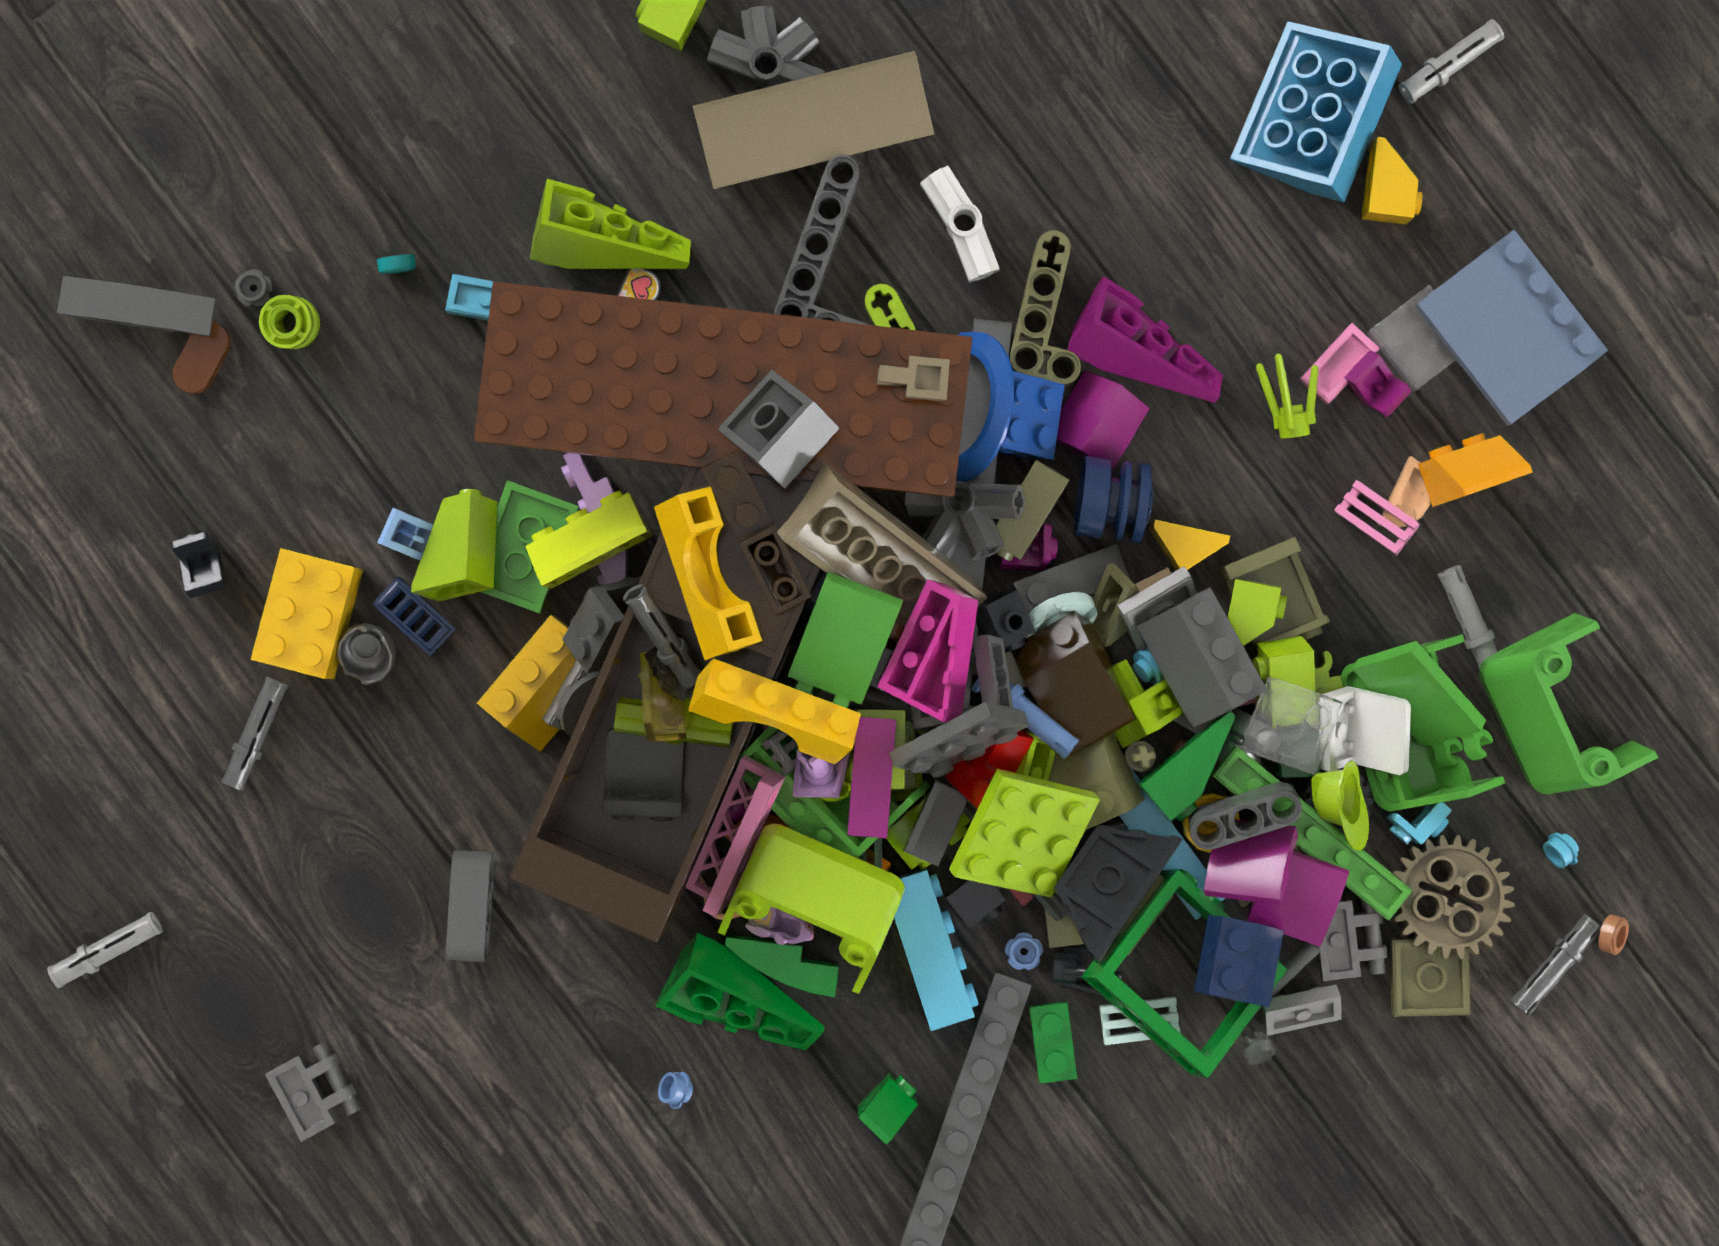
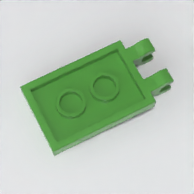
M828 571L788 673V677L798 680L795 689L811 694L813 686L835 694L832 703L848 708L850 700L862 704L903 600Z
M1417 641L1357 660L1353 671L1372 692L1406 699L1410 703V734L1422 747L1432 746L1435 760L1440 767L1455 766L1457 761L1451 754L1462 751L1463 746L1466 755L1471 760L1486 758L1487 754L1481 746L1493 742L1491 734L1483 729L1486 719ZM1457 737L1462 738L1463 746L1461 742L1457 739Z

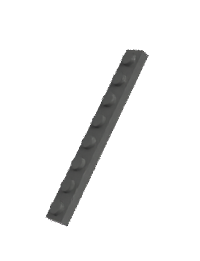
M997 971L994 972L899 1246H941L1032 986L1031 983Z

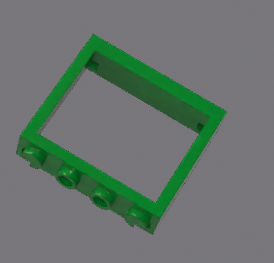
M1183 869L1162 870L1160 874L1164 877V880L1123 933L1116 937L1101 961L1097 963L1093 960L1081 977L1187 1073L1195 1077L1208 1078L1260 1008V1005L1237 1001L1202 1050L1199 1051L1114 974L1175 892L1206 920H1208V915L1231 918L1223 911L1225 906L1219 899L1213 896H1205V893L1196 886L1198 881L1189 872ZM1279 961L1274 987L1287 971V968Z

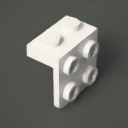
M1350 686L1319 695L1317 714L1319 717L1320 770L1334 771L1345 767L1347 762L1354 761L1357 765L1396 775L1406 773L1409 769L1410 703L1406 699Z

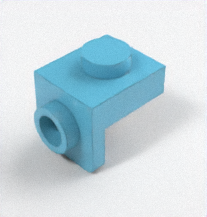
M1441 802L1426 805L1410 824L1399 814L1390 812L1386 819L1393 824L1389 830L1402 842L1408 844L1412 841L1422 845L1430 835L1436 837L1444 830L1449 822L1446 817L1452 810Z

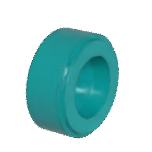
M414 254L376 259L378 273H381V275L414 271L416 268Z

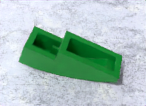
M735 934L727 935L725 945L743 961L763 974L788 986L809 993L835 997L839 963L801 958L803 943L779 945L774 939Z

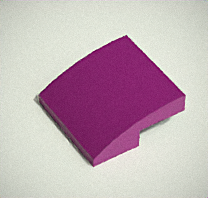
M1236 820L1241 823L1248 822L1246 820ZM1289 825L1212 849L1205 879V896L1281 905L1290 879L1288 865L1298 839L1296 826Z
M1293 851L1288 865L1290 879L1281 905L1253 901L1248 911L1247 921L1283 930L1285 935L1320 947L1341 899L1349 876V870Z

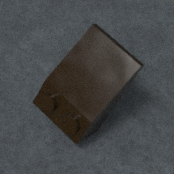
M1075 610L1024 640L1025 645L1011 651L1026 685L1041 710L1080 740L1074 746L1069 756L1077 754L1136 720L1135 714L1093 623Z

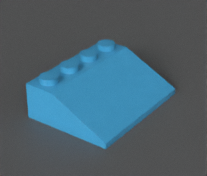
M1288 21L1231 155V161L1310 194L1344 203L1402 66L1392 47Z

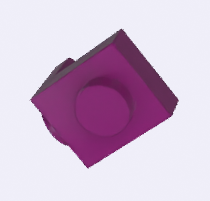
M1371 350L1344 377L1364 405L1385 417L1390 416L1411 393L1409 385L1394 377L1381 356Z
M1043 524L1021 560L1014 556L1011 561H1008L999 555V568L1044 571L1051 559L1055 560L1057 554V537H1051L1052 525Z

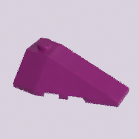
M1103 276L1073 327L1068 350L1073 352L1080 360L1088 362L1098 369L1215 403L1220 396L1223 375L1190 345H1179L1167 332L1170 327L1164 321L1160 320L1156 324L1140 309L1144 303L1135 295Z

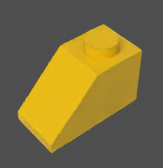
M1377 137L1370 144L1361 219L1406 225L1414 218V214L1418 215L1421 210L1422 192H1417L1418 179L1386 138Z

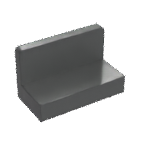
M933 780L902 851L939 866L968 801L967 798L958 790Z

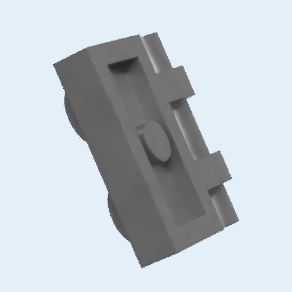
M1352 900L1339 901L1328 931L1319 947L1321 951L1318 953V962L1322 981L1361 977L1360 961L1369 960L1370 974L1386 973L1384 958H1387L1386 945H1382L1380 931L1383 917L1363 900H1361L1363 913L1359 914L1353 913ZM1365 926L1367 947L1358 948L1355 927Z
M325 1041L311 1049L318 1063L309 1067L301 1054L265 1074L301 1142L338 1121L331 1108L339 1103L347 1116L361 1109L354 1097L357 1093L352 1083L347 1084L338 1067L340 1061L336 1053L331 1054ZM322 1073L325 1074L334 1091L333 1094L327 1097L324 1096L315 1077Z

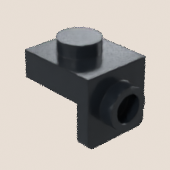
M208 532L189 534L183 539L171 543L172 551L180 560L185 592L190 598L227 587L220 549Z

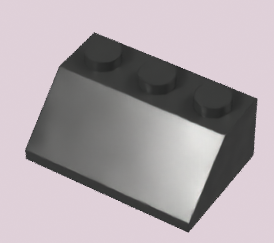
M1211 587L1196 593L1136 626L1191 728L1231 711L1267 691Z

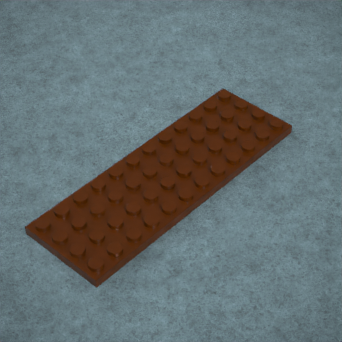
M493 281L474 441L477 443L702 468L737 450L749 474L769 476L729 441L718 428L764 377L773 370L813 400L839 427L828 443L819 450L794 479L814 482L823 462H826L856 487L954 498L972 337ZM909 356L950 359L947 400L942 402L905 398L906 386L877 385L878 368H880V365L907 368Z

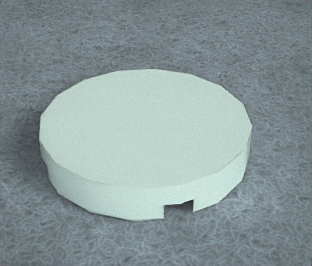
M1081 592L1066 593L1050 598L1034 607L1028 613L1036 631L1035 633L1074 610L1092 623L1098 614L1092 597Z

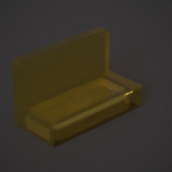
M640 652L643 720L647 741L687 739L684 687L680 685L679 680L669 665L663 663L650 664L648 652Z

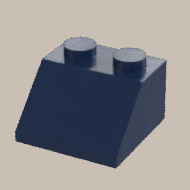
M1208 915L1194 992L1270 1007L1284 931L1243 920Z

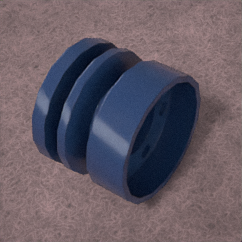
M1085 456L1077 491L1074 535L1100 538L1106 522H1110L1113 526L1114 540L1121 541L1125 525H1129V542L1140 543L1144 529L1150 520L1153 503L1151 465L1140 463L1136 477L1132 479V463L1125 461L1121 467L1119 477H1112L1110 459Z

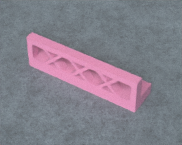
M746 755L741 758L685 886V888L707 899L702 911L715 918L729 905L786 777ZM747 770L762 777L755 792L751 794L748 793L743 780ZM737 791H739L741 797L735 798ZM743 802L746 809L741 824L734 826L729 813L730 807ZM723 823H724L726 829L721 830V828H722V826H723ZM729 835L732 842L727 856L720 858L715 846L716 839ZM709 855H710L712 861L707 862V860H708V858H709ZM715 867L718 876L713 888L701 883L699 878L703 870Z

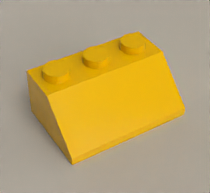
M554 615L548 617L477 702L480 707L505 728L540 752L560 730L548 725L542 718L577 660L563 641L569 627Z

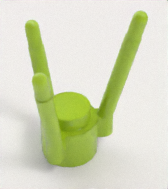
M1281 354L1275 355L1276 371L1283 407H1280L1279 410L1264 366L1258 363L1256 370L1273 416L1274 429H1279L1280 439L1309 435V424L1316 423L1315 402L1319 367L1317 365L1311 367L1306 411H1303L1302 404L1291 405L1283 358Z

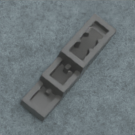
M63 276L57 314L130 327L138 326L167 332L176 331L210 337L216 299L137 285Z

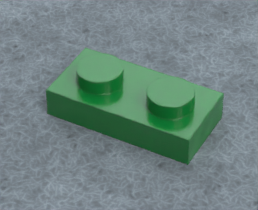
M1067 1001L1029 1006L1039 1084L1077 1079Z

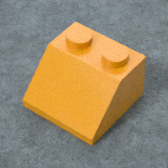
M1484 433L1462 440L1464 448L1453 451L1450 444L1430 451L1428 453L1431 459L1418 464L1432 507L1533 472L1530 464L1500 435L1486 440Z

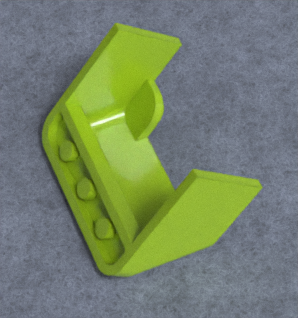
M770 824L765 826L759 835L718 933L725 935L734 913L746 919H762L767 916L771 906L843 937L839 946L840 954L848 963L861 968L852 989L853 992L859 994L877 959L905 892V886L898 876L785 826Z

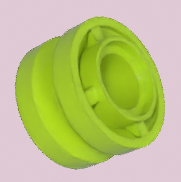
M278 295L271 298L263 306L259 316V327L262 335L270 344L285 349H301L311 344L317 337L320 329V317L314 305L305 298L292 295ZM289 312H292L296 318V326L291 332H287L283 325L284 317Z

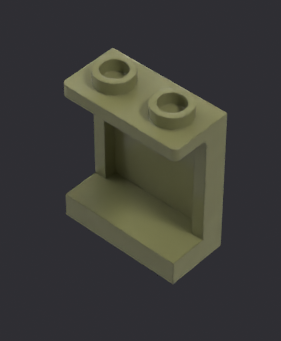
M1296 537L1219 568L1231 597L1236 578L1280 586V595L1287 596L1283 619L1275 618L1272 628L1250 641L1254 652L1258 651L1257 643L1290 638L1298 635L1307 640L1323 633L1321 626L1330 622L1328 615H1324L1299 558L1298 552L1301 549Z

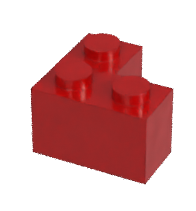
M1025 730L1018 731V736L1012 741L1003 744L995 743L987 747L985 754L979 758L969 761L962 760L953 765V771L948 773L945 778L978 809L997 769L1017 773L1018 767L1034 740Z

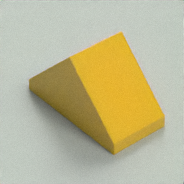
M1159 520L1152 521L1149 529L1176 571L1183 566L1188 570L1227 545L1230 539L1229 535Z

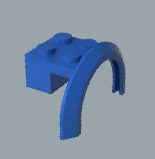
M960 332V336L972 337L970 355L976 356L983 363L990 382V406L987 419L978 438L970 448L959 455L956 481L967 482L977 477L989 466L997 453L1021 459L1054 460L1065 384L1012 371L1009 357L1004 347L996 338L982 332Z

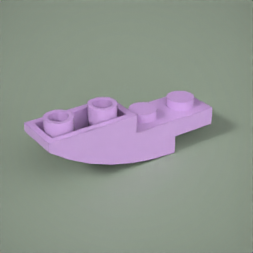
M567 453L563 455L567 465L561 467L569 486L572 488L577 485L583 497L582 500L577 501L580 510L586 508L588 513L600 508L602 506L600 500L615 492L611 480L605 477L594 482L581 454ZM628 549L598 564L602 573L596 576L599 584L606 585L628 577Z

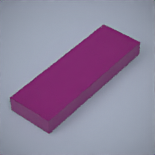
M860 717L855 736L847 835L887 838L893 763L889 753L894 750L896 720L869 717Z

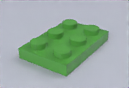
M507 480L497 507L493 589L481 592L541 614L550 588L542 586L538 580L525 546L534 542L531 536L540 530L552 526L555 531L567 525L568 523L565 518L579 511L580 507Z

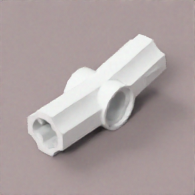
M948 165L930 174L920 185L945 223L948 234L955 244L968 281H978L999 272V265L982 224L980 210L971 203ZM960 215H968L973 219L975 226L969 231H961L956 228L954 219Z

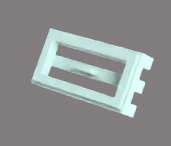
M1175 996L1144 1000L1152 1008L1168 1007L1169 1013L1159 1015L1167 1022H1170V1025L1180 1033ZM1112 1004L1099 1006L1105 1045L1151 1040L1142 1031L1111 1034L1110 1029L1135 1025L1127 1018L1109 1020L1108 1014L1120 1013Z

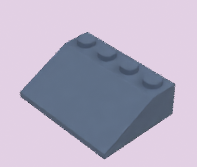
M1515 230L1500 239L1415 305L1416 309L1507 426L1514 423L1608 351Z

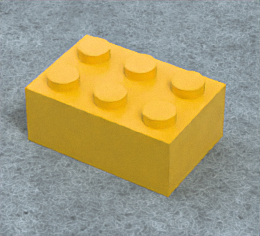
M280 548L251 660L323 679H335L339 663L336 656L338 641L348 629L363 569Z

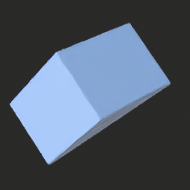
M392 508L378 543L421 560L433 524Z

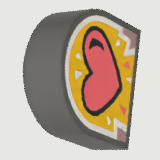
M629 269L617 296L658 300L661 295V284L658 277L648 269Z

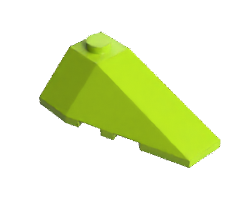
M550 179L546 180L533 235L530 259L545 265L566 269L688 268L690 239L652 221L640 223L626 215L627 209L617 204L611 209L595 201V194L584 188Z

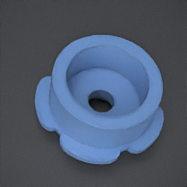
M1023 932L1018 933L1014 939H1010L1007 942L1005 953L1009 956L1008 962L1013 968L1017 970L1023 968L1031 970L1040 963L1039 957L1043 953V947L1038 939H1034L1031 934ZM1022 948H1026L1028 950V953L1026 955H1022L1020 953Z
M685 1072L666 1073L658 1087L659 1099L663 1103L669 1104L672 1109H678L682 1106V1103L688 1102L693 1092L692 1083Z

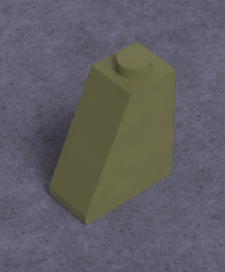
M1036 460L1021 484L1026 498L1025 511L1022 513L1021 519H1000L996 525L1005 544L996 554L1008 561H1011L1014 556L1021 560L1071 479L1040 460Z

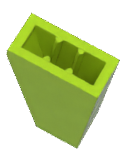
M463 489L459 491L458 495L443 498L412 582L411 593L439 602L493 589L498 501L482 496V492L475 489Z

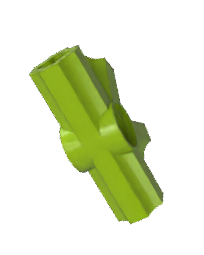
M657 664L647 668L638 675L647 701L619 697L615 713L614 732L661 738L665 743L671 745L689 742L730 748L734 722L723 724L688 711L695 685L689 688L682 686L679 689L669 665ZM670 717H679L684 720V724L681 727L673 729L667 727L664 722Z

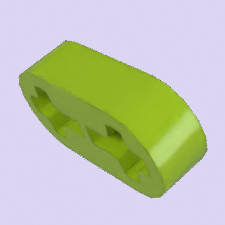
M878 284L868 290L865 295V308L874 326L891 327L890 322L895 320L900 329L916 330L897 292L887 284ZM880 293L883 297H891L892 300L888 302L890 316L886 317L880 307L874 309L871 306L875 302V294Z

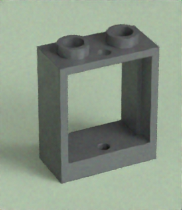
M987 634L973 637L971 652H975L982 703L987 701L1013 708L1003 638ZM910 704L907 705V714L910 722L913 724V730L929 732L946 723ZM975 707L963 709L962 714L965 713V712H967V711H969V710H971V709H973V708H975Z

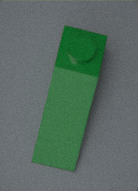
M1232 711L1216 717L1137 783L1167 820L1172 821L1177 818L1179 821H1182L1196 810L1197 805L1194 802L1201 797L1236 717Z

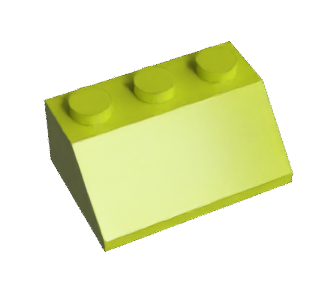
M620 490L600 500L602 505L600 508L588 513L586 508L579 510L565 518L568 523L567 525L555 531L552 526H549L531 536L534 542L525 547L542 586L552 589L653 536L634 497L629 492L622 495Z

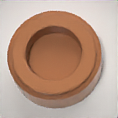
M1613 914L1607 916L1599 934L1598 944L1601 951L1613 955L1621 952L1629 931L1626 918Z

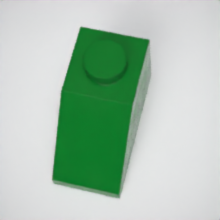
M889 1072L858 1105V1118L887 1145L918 1105L917 1098L914 1096L917 1089L904 1076L900 1075L896 1079Z

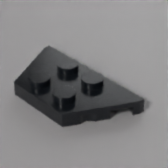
M1097 825L1054 887V892L1095 962L1099 963L1183 839L1173 835L1165 837L1147 834L1145 831H1123L1116 827Z

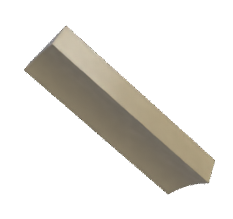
M915 51L693 106L713 189L829 161L839 155L849 156L935 134Z
M823 462L814 482L801 503L777 531L785 543L826 573L829 571L903 600L895 622L904 628L927 579L948 584L977 599L978 607L987 598L972 576L853 485L826 462Z

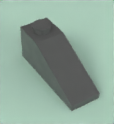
M1115 544L1011 584L1012 590H1018L1027 613H1029L1042 602L1061 594L1081 592L1091 595L1095 593L1107 564L1114 563L1129 579L1130 577L1118 546Z

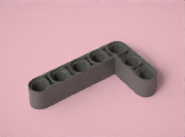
M835 156L826 165L774 314L782 315L788 309H796L805 318L869 325L815 305L859 184L858 164L849 156ZM838 168H847L851 171L853 177L848 183L840 184L833 180V172ZM826 203H834L839 207L840 213L834 219H825L819 214L821 206ZM815 238L824 240L828 246L826 251L820 255L809 253L806 245L810 240ZM799 274H809L814 278L815 284L811 289L801 291L793 285L795 278Z

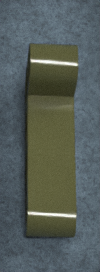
M1050 230L1040 236L1034 249L1010 347L1009 360L1012 371L1065 384L1064 388L1075 382L1081 371L1079 358L1068 350L1048 346V341L1070 255L1071 244L1064 233ZM1050 243L1057 244L1056 250L1061 253L1056 254L1051 268L1044 267L1047 261L1048 250L1043 248H1048ZM1040 278L1047 279L1052 283L1053 292L1050 295L1041 296L1034 290L1033 282ZM1030 315H1037L1043 320L1044 329L1038 333L1030 332L1025 327L1024 319ZM1027 351L1034 356L1036 360L1035 366L1029 370H1024L1016 364L1015 356L1019 352ZM1059 360L1068 362L1072 368V375L1066 379L1057 377L1052 370L1053 363Z

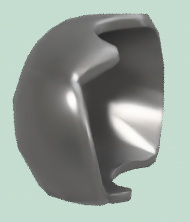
M362 623L348 628L338 641L336 656L346 675L359 679L364 685H369L382 681L391 671L396 649L393 639L385 630L372 624Z

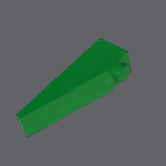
M699 933L695 935L681 952L656 1003V1007L692 1023L702 1025L703 1019L725 1024L724 1030L737 1033L738 1028L758 1032V1036L762 1040L802 1050H807L824 1032L825 1027L728 947Z

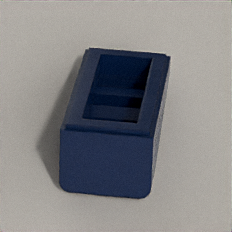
M396 577L372 603L430 657L457 630L423 596L411 593V585L403 577ZM403 591L406 597L394 609L389 607L388 605ZM415 602L419 606L404 621L400 615ZM425 612L428 613L430 617L415 631L412 626ZM438 622L442 628L427 642L422 637Z

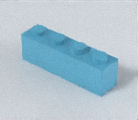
M927 868L899 876L904 883L905 892L894 919L930 1030L933 1031L975 1017L972 1007L979 1004L972 983L964 985L960 973L961 970L967 969L961 948L953 949L948 934L955 932L949 911L941 912L936 899L943 896L937 874L929 876Z

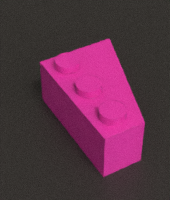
M927 579L877 687L942 722H948L961 715L963 712L978 600L948 584Z

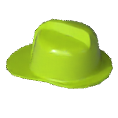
M1349 761L1343 770L1315 774L1311 779L1312 796L1319 817L1330 823L1342 826L1349 845L1353 850L1361 851L1365 848L1368 840L1369 817L1356 763Z

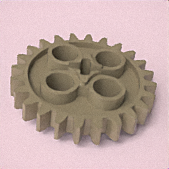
M1440 835L1437 837L1436 847L1427 839L1422 844L1424 852H1421L1415 846L1411 847L1409 852L1413 860L1400 858L1398 862L1405 870L1403 872H1391L1413 890L1400 906V913L1391 919L1392 922L1404 921L1406 924L1401 930L1400 935L1404 936L1413 933L1415 937L1412 940V947H1417L1425 942L1426 955H1431L1436 948H1439L1441 959H1447L1451 949H1453L1457 959H1463L1465 947L1473 956L1478 955V942L1486 948L1492 947L1493 944L1489 934L1497 937L1503 936L1504 933L1497 924L1498 922H1511V919L1502 912L1503 909L1511 908L1515 905V903L1504 899V894L1514 891V887L1503 886L1502 880L1510 875L1509 872L1498 873L1495 869L1500 864L1501 859L1497 858L1488 861L1486 858L1489 854V847L1476 852L1475 839L1469 840L1465 846H1462L1460 835H1455L1450 845H1448L1445 836ZM1434 862H1441L1448 870V877L1443 883L1436 881L1431 875V866ZM1472 876L1477 877L1483 883L1484 890L1480 897H1474L1467 889V881ZM1419 882H1424L1441 892L1449 891L1453 888L1454 897L1480 905L1482 912L1479 913L1459 902L1448 906V898L1421 889ZM1421 897L1429 898L1434 904V913L1429 918L1423 917L1417 910V902ZM1457 912L1465 913L1470 919V927L1465 933L1459 932L1454 927L1453 918Z

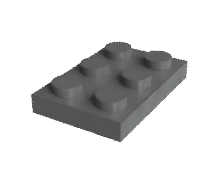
M986 701L893 750L889 754L896 768L911 770L912 773L930 774L932 777H940L953 771V765L962 760L969 761L981 757L985 754L987 747L995 743L1003 744L1012 741L1018 736V731L1030 725L1024 711Z

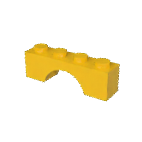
M711 486L676 495L655 506L654 509L704 660L731 653L762 641L750 603L741 600L731 592L719 569L716 546L723 522Z
M714 658L698 675L688 710L723 724L747 721L772 726L790 735L797 742L799 752L832 764H836L853 749L861 713Z

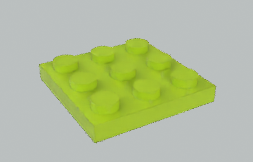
M997 769L949 870L956 878L1052 898L1054 887L1063 876L1100 799L1092 791Z

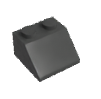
M773 370L764 377L718 428L729 441L783 488H786L800 474L802 469L839 429L813 400Z

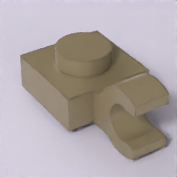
M909 356L907 368L880 365V368H878L877 385L906 386L905 398L945 402L947 400L950 359Z

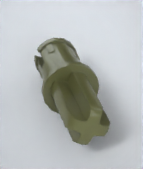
M1136 741L1130 744L1124 752L1128 766L1136 771L1148 770L1156 759L1154 748L1145 741Z

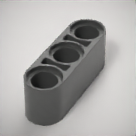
M1284 782L1269 784L1196 808L1190 814L1188 820L1191 838L1202 849H1216L1289 826L1299 819L1302 807L1299 797L1291 785ZM1280 797H1288L1292 800L1290 807L1284 811H1277L1272 808L1274 801ZM1242 809H1250L1255 812L1254 817L1248 822L1241 823L1234 819L1236 813ZM1204 821H1213L1217 824L1215 831L1210 834L1198 832L1197 827Z
M454 850L446 936L447 960L482 963L487 961L494 878L493 852Z

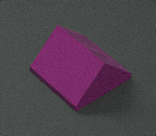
M1084 370L1061 409L1056 442L1083 458L1090 456L1110 459L1113 472L1150 408L1121 384Z

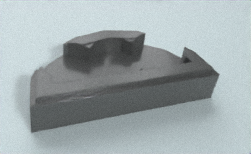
M600 670L588 674L585 673L586 677L577 681L573 686L569 684L558 700L556 715L560 720L562 729L570 737Z

